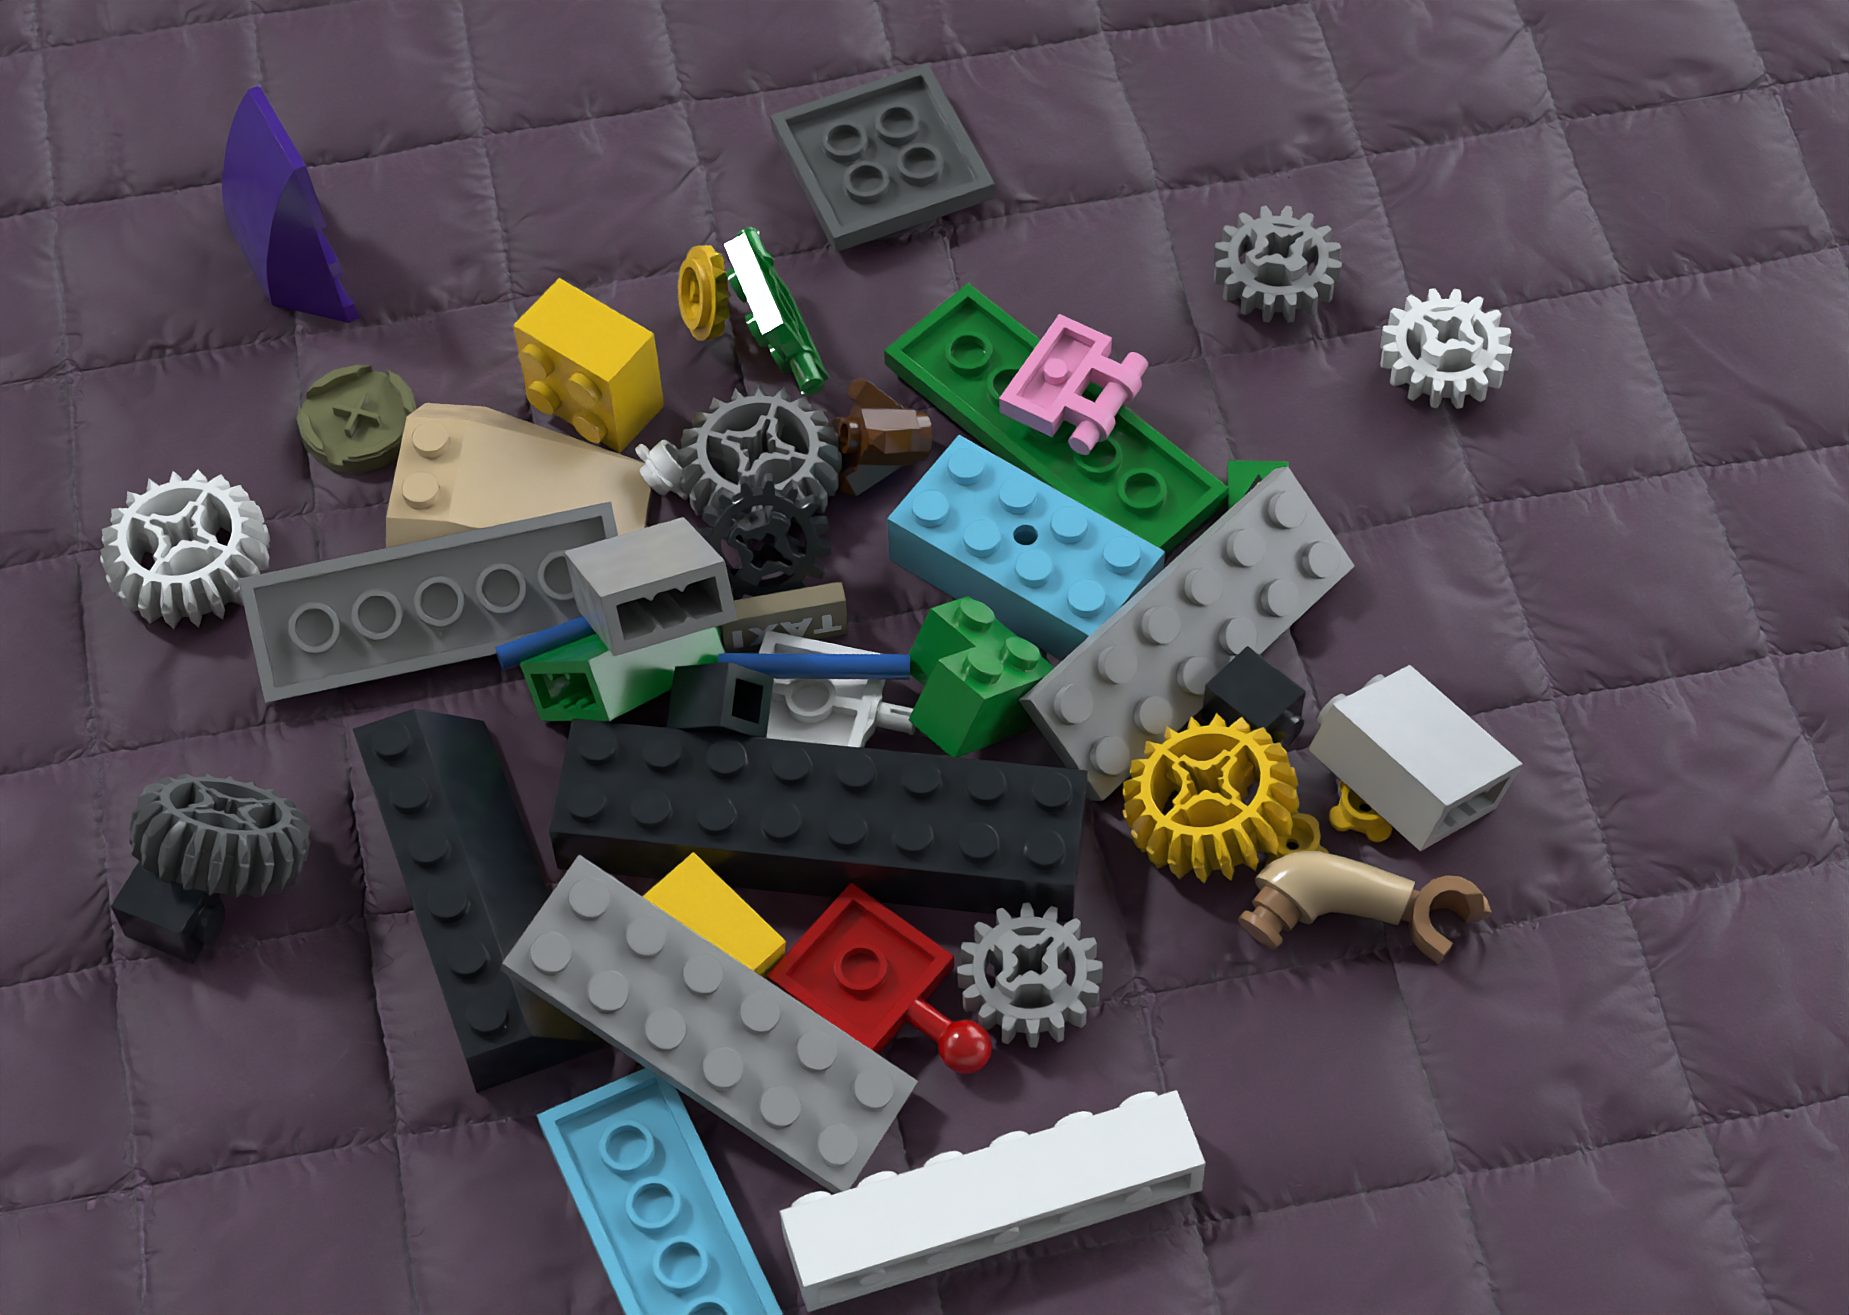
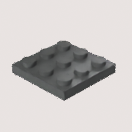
M928 63L770 115L771 130L835 253L995 198V183Z

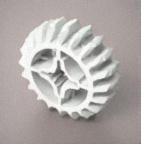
M197 469L188 481H182L181 477L172 471L169 483L159 486L151 479H148V492L138 495L127 491L126 503L128 508L111 509L112 526L102 529L104 548L100 550V560L107 573V582L111 591L115 592L117 597L120 596L122 604L129 609L130 613L140 610L142 617L146 618L150 624L163 615L165 622L174 629L182 617H189L190 621L199 628L202 615L212 611L223 619L225 604L232 602L244 606L238 579L259 575V571L269 568L267 549L270 548V535L267 526L263 524L264 518L260 507L255 504V501H250L248 493L243 490L241 485L230 487L229 482L221 474L207 482L206 476ZM220 527L231 533L227 546L219 544L217 541L216 533ZM145 551L154 554L155 564L150 571L141 566Z

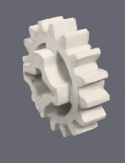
M1435 288L1429 289L1427 301L1423 303L1413 295L1406 298L1405 310L1393 308L1390 311L1389 323L1387 326H1383L1380 348L1383 350L1380 364L1382 368L1392 369L1390 378L1392 386L1402 385L1407 382L1410 385L1408 398L1413 401L1422 393L1430 395V404L1433 408L1439 406L1442 398H1451L1456 408H1463L1464 398L1467 394H1470L1479 402L1485 400L1488 386L1493 388L1501 386L1504 371L1508 370L1512 348L1508 347L1511 330L1510 328L1499 327L1501 313L1498 310L1484 314L1481 311L1483 298L1477 296L1469 304L1462 302L1459 289H1454L1449 299H1441Z

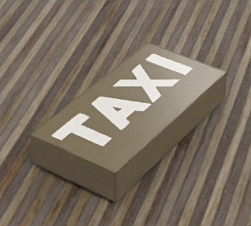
M842 582L734 600L738 620L721 625L725 653H745L760 650L766 630L812 640L848 634L847 609Z

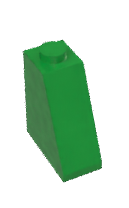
M719 626L615 657L597 633L524 660L520 662V666L541 721H572V718L610 721L671 690L675 666L718 663L719 653L725 652L720 641L721 631Z

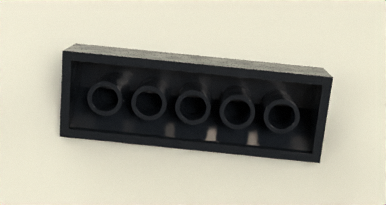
M414 708L353 728L352 730L476 1093L603 1049L604 1045L601 1037L500 970L502 963L545 904L549 895L485 721Z

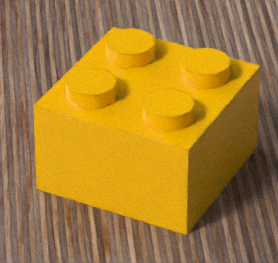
M558 278L513 325L519 353L518 358L521 363L526 388L525 394L528 400L540 412L546 415L554 413L572 424L586 440L592 443L602 442L618 453H621L664 407L654 333L561 278Z

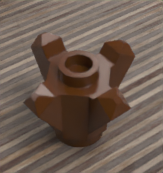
M863 378L853 380L849 385L847 395L854 401L849 416L833 419L828 424V427H834V431L838 435L839 449L842 453L848 454L850 461L849 467L838 474V487L843 493L858 496L900 467L912 466L914 461H925L931 450L932 426L926 413H916L913 409L902 407L869 380Z

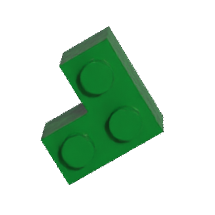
M969 596L930 609L909 652L910 675L922 684L924 689L908 720L951 757L964 756L1028 731L1033 720L1021 705L1019 699L1055 667L1041 656L1039 649L1034 644L1017 637L999 622L987 605L973 600Z

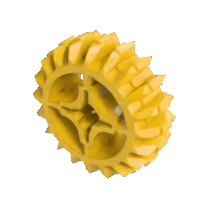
M1217 713L1209 726H1200L1193 717H1190L1188 730L1177 733L1166 726L1164 735L1166 741L1163 744L1146 741L1144 750L1146 759L1131 760L1130 774L1132 779L1123 782V796L1126 801L1123 814L1127 826L1132 828L1131 834L1135 845L1141 849V852L1148 853L1150 861L1156 865L1157 869L1169 864L1171 872L1178 879H1181L1194 868L1196 877L1204 884L1212 870L1221 869L1222 874L1231 881L1235 870L1234 866L1244 863L1256 871L1258 863L1257 854L1264 852L1277 855V848L1279 847L1277 837L1291 836V829L1293 827L1291 816L1298 814L1299 808L1296 789L1298 780L1295 769L1290 766L1286 750L1280 743H1273L1271 735L1266 732L1264 727L1251 732L1250 725L1246 723L1243 717L1239 718L1230 727H1226L1225 720ZM1256 780L1260 784L1258 791L1250 805L1247 806L1242 801L1248 796L1247 788ZM1174 790L1178 791L1179 794L1172 800L1174 807L1166 815H1163V809L1168 797Z

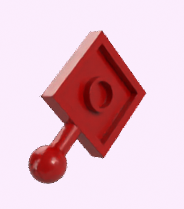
M853 883L849 884L766 975L767 981L877 1054L908 1022L938 1044L941 1060L950 1070L956 1073L971 1074L977 1072L990 1059L992 1041L989 1033L982 1025L971 1020L953 1022L925 1002L955 968L954 955Z

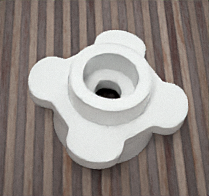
M661 440L652 450H649L643 444H639L635 450L638 456L645 462L640 468V473L645 481L657 493L663 496L671 490L682 499L687 500L689 496L682 492L680 477H682V469L684 468L677 463L679 450L666 440Z

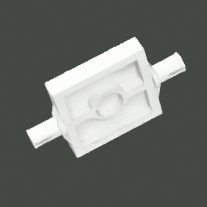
M766 630L759 654H880ZM774 679L767 738L865 748L866 742L874 734L877 727L913 735L916 726L908 720L913 708L882 702V689L885 680Z

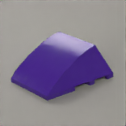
M260 85L250 88L237 108L226 143L222 174V200L227 225L272 305L347 323L359 319L353 301L349 298L338 279L339 275L344 274L340 262L321 230L327 227L307 167Z

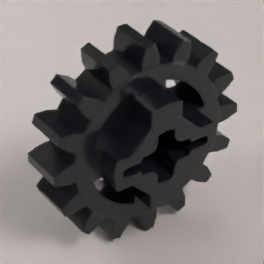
M766 473L762 481V487L753 488L746 475L741 476L739 493L733 495L724 487L717 490L718 500L721 505L720 509L712 506L703 507L702 519L711 528L696 529V531L725 560L733 601L742 599L744 594L757 597L790 591L792 589L807 588L808 585L805 580L807 575L813 578H823L825 574L824 565L816 557L831 555V544L829 540L817 536L829 530L828 520L826 516L811 517L818 508L817 498L812 494L799 501L797 499L798 484L796 481L791 479L784 486L783 490L775 488L773 474ZM766 505L763 509L747 514L742 512L753 506ZM792 517L799 522L804 531V547L799 545L797 539L788 534ZM767 533L774 536L775 547L765 544L760 551L753 549L752 538L761 541ZM722 538L727 540L728 545L738 550L739 555L734 568L724 556L721 547ZM779 571L784 572L783 574L773 578L761 579L763 576L769 574H773Z

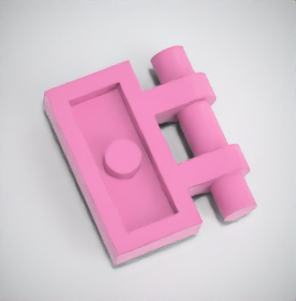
M1059 314L999 398V413L1050 437H1053L1064 420L1074 424L1077 428L1069 438V445L1077 453L1087 455L1096 442H1102L1107 439L1116 424L1114 416L1123 403L1133 401L1142 387L1140 378L1149 365L1142 355L1135 352L1128 353L1121 364L1109 359L1108 356L1112 350V337ZM1090 382L1103 387V391L1095 402L1081 397Z

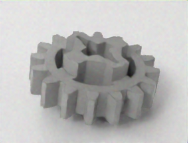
M1261 206L1260 218L1255 220L1244 212L1239 214L1238 229L1225 225L1222 231V242L1215 244L1214 282L1218 285H1224L1223 299L1229 302L1240 298L1242 300L1240 313L1243 315L1252 312L1254 308L1261 309L1264 322H1270L1274 312H1282L1288 322H1294L1295 310L1302 308L1311 316L1316 314L1318 299L1330 302L1333 297L1334 285H1339L1342 267V262H1339L1341 245L1340 243L1330 242L1332 229L1329 226L1314 229V215L1310 212L1300 220L1292 218L1291 206H1285L1281 216H1273L1267 206ZM1246 252L1245 263L1240 265L1239 259ZM1314 262L1316 268L1309 276V265Z
M1023 903L1021 917L1012 919L1003 908L996 910V927L992 929L987 924L978 922L974 926L976 943L963 942L961 946V962L964 965L957 967L958 987L966 989L963 992V1007L965 1011L980 1009L978 1023L986 1030L992 1028L996 1023L1002 1026V1042L1006 1044L1012 1041L1017 1032L1026 1033V1039L1030 1047H1037L1039 1032L1048 1031L1057 1042L1064 1040V1023L1068 1021L1072 1025L1082 1028L1086 1024V1008L1084 1006L1097 1007L1099 1003L1100 987L1096 984L1102 982L1103 963L1094 960L1097 950L1095 938L1079 940L1081 921L1075 918L1064 926L1058 924L1057 908L1053 906L1045 912L1043 918L1034 917L1030 903ZM1067 960L1071 964L1075 975L1071 986L1066 983V974L1063 973V966ZM989 963L994 966V974L997 976L996 986L993 989L990 988L985 977Z

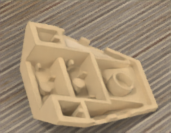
M425 403L406 418L386 515V548L610 501L619 536L647 528L653 488L640 473V468L645 463L485 406Z

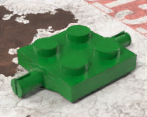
M753 227L745 228L738 232L735 239L724 244L733 265V268L726 271L727 278L741 302L748 301L752 312L745 316L746 323L758 344L762 348L767 345L769 346L770 352L783 374L794 373L800 392L805 396L817 394L824 388V381L829 379L791 290L773 268V258L771 254L766 252L759 231Z

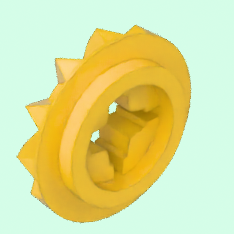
M712 245L694 246L688 252L679 272L678 301L680 312L685 325L697 340H713L715 337L722 336L724 332L725 321L730 316L728 300L732 295L728 291V278L726 271H724L722 255L717 253Z

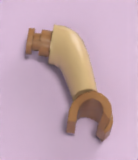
M1305 851L1293 852L1269 863L1259 872L1254 880L1260 892L1252 901L1256 909L1253 913L1244 911L1238 918V921L1257 941L1275 950L1282 942V937L1279 935L1281 930L1291 931L1298 921L1312 924L1318 916L1330 912L1365 917L1397 926L1401 919L1408 922V930L1413 943L1423 954L1439 965L1448 954L1453 943L1437 932L1431 925L1429 912L1438 908H1446L1454 911L1461 917L1464 923H1473L1489 918L1491 909L1487 899L1478 887L1459 876L1446 875L1433 879L1421 891L1413 889L1414 881L1374 866L1324 852Z

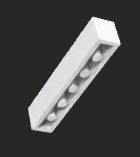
M1177 1090L1159 1096L1155 1092H1143L1126 1099L1119 1108L1093 1115L1091 1112L1086 1111L1077 1112L1062 1118L1056 1123L1054 1128L1031 1135L1023 1131L1005 1134L995 1139L985 1149L965 1155L958 1151L939 1154L928 1160L924 1167L899 1175L891 1171L873 1174L862 1180L858 1187L833 1195L828 1192L807 1194L797 1199L791 1208L780 1211L783 1236L806 1310L810 1312L1202 1191L1205 1161Z

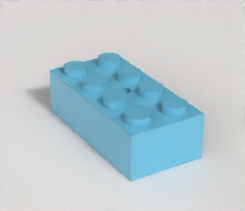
M961 435L957 436L887 518L889 560L955 599L969 596L973 600L987 605L993 611L995 618L1010 631L1061 661L1164 569L1165 551Z

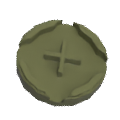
M352 365L331 371L312 384L306 392L307 399L303 403L302 409L299 406L297 422L305 449L317 463L337 472L364 473L387 466L398 459L406 418L417 409L412 389L398 374L386 370L387 374L380 371H372V367L369 365Z

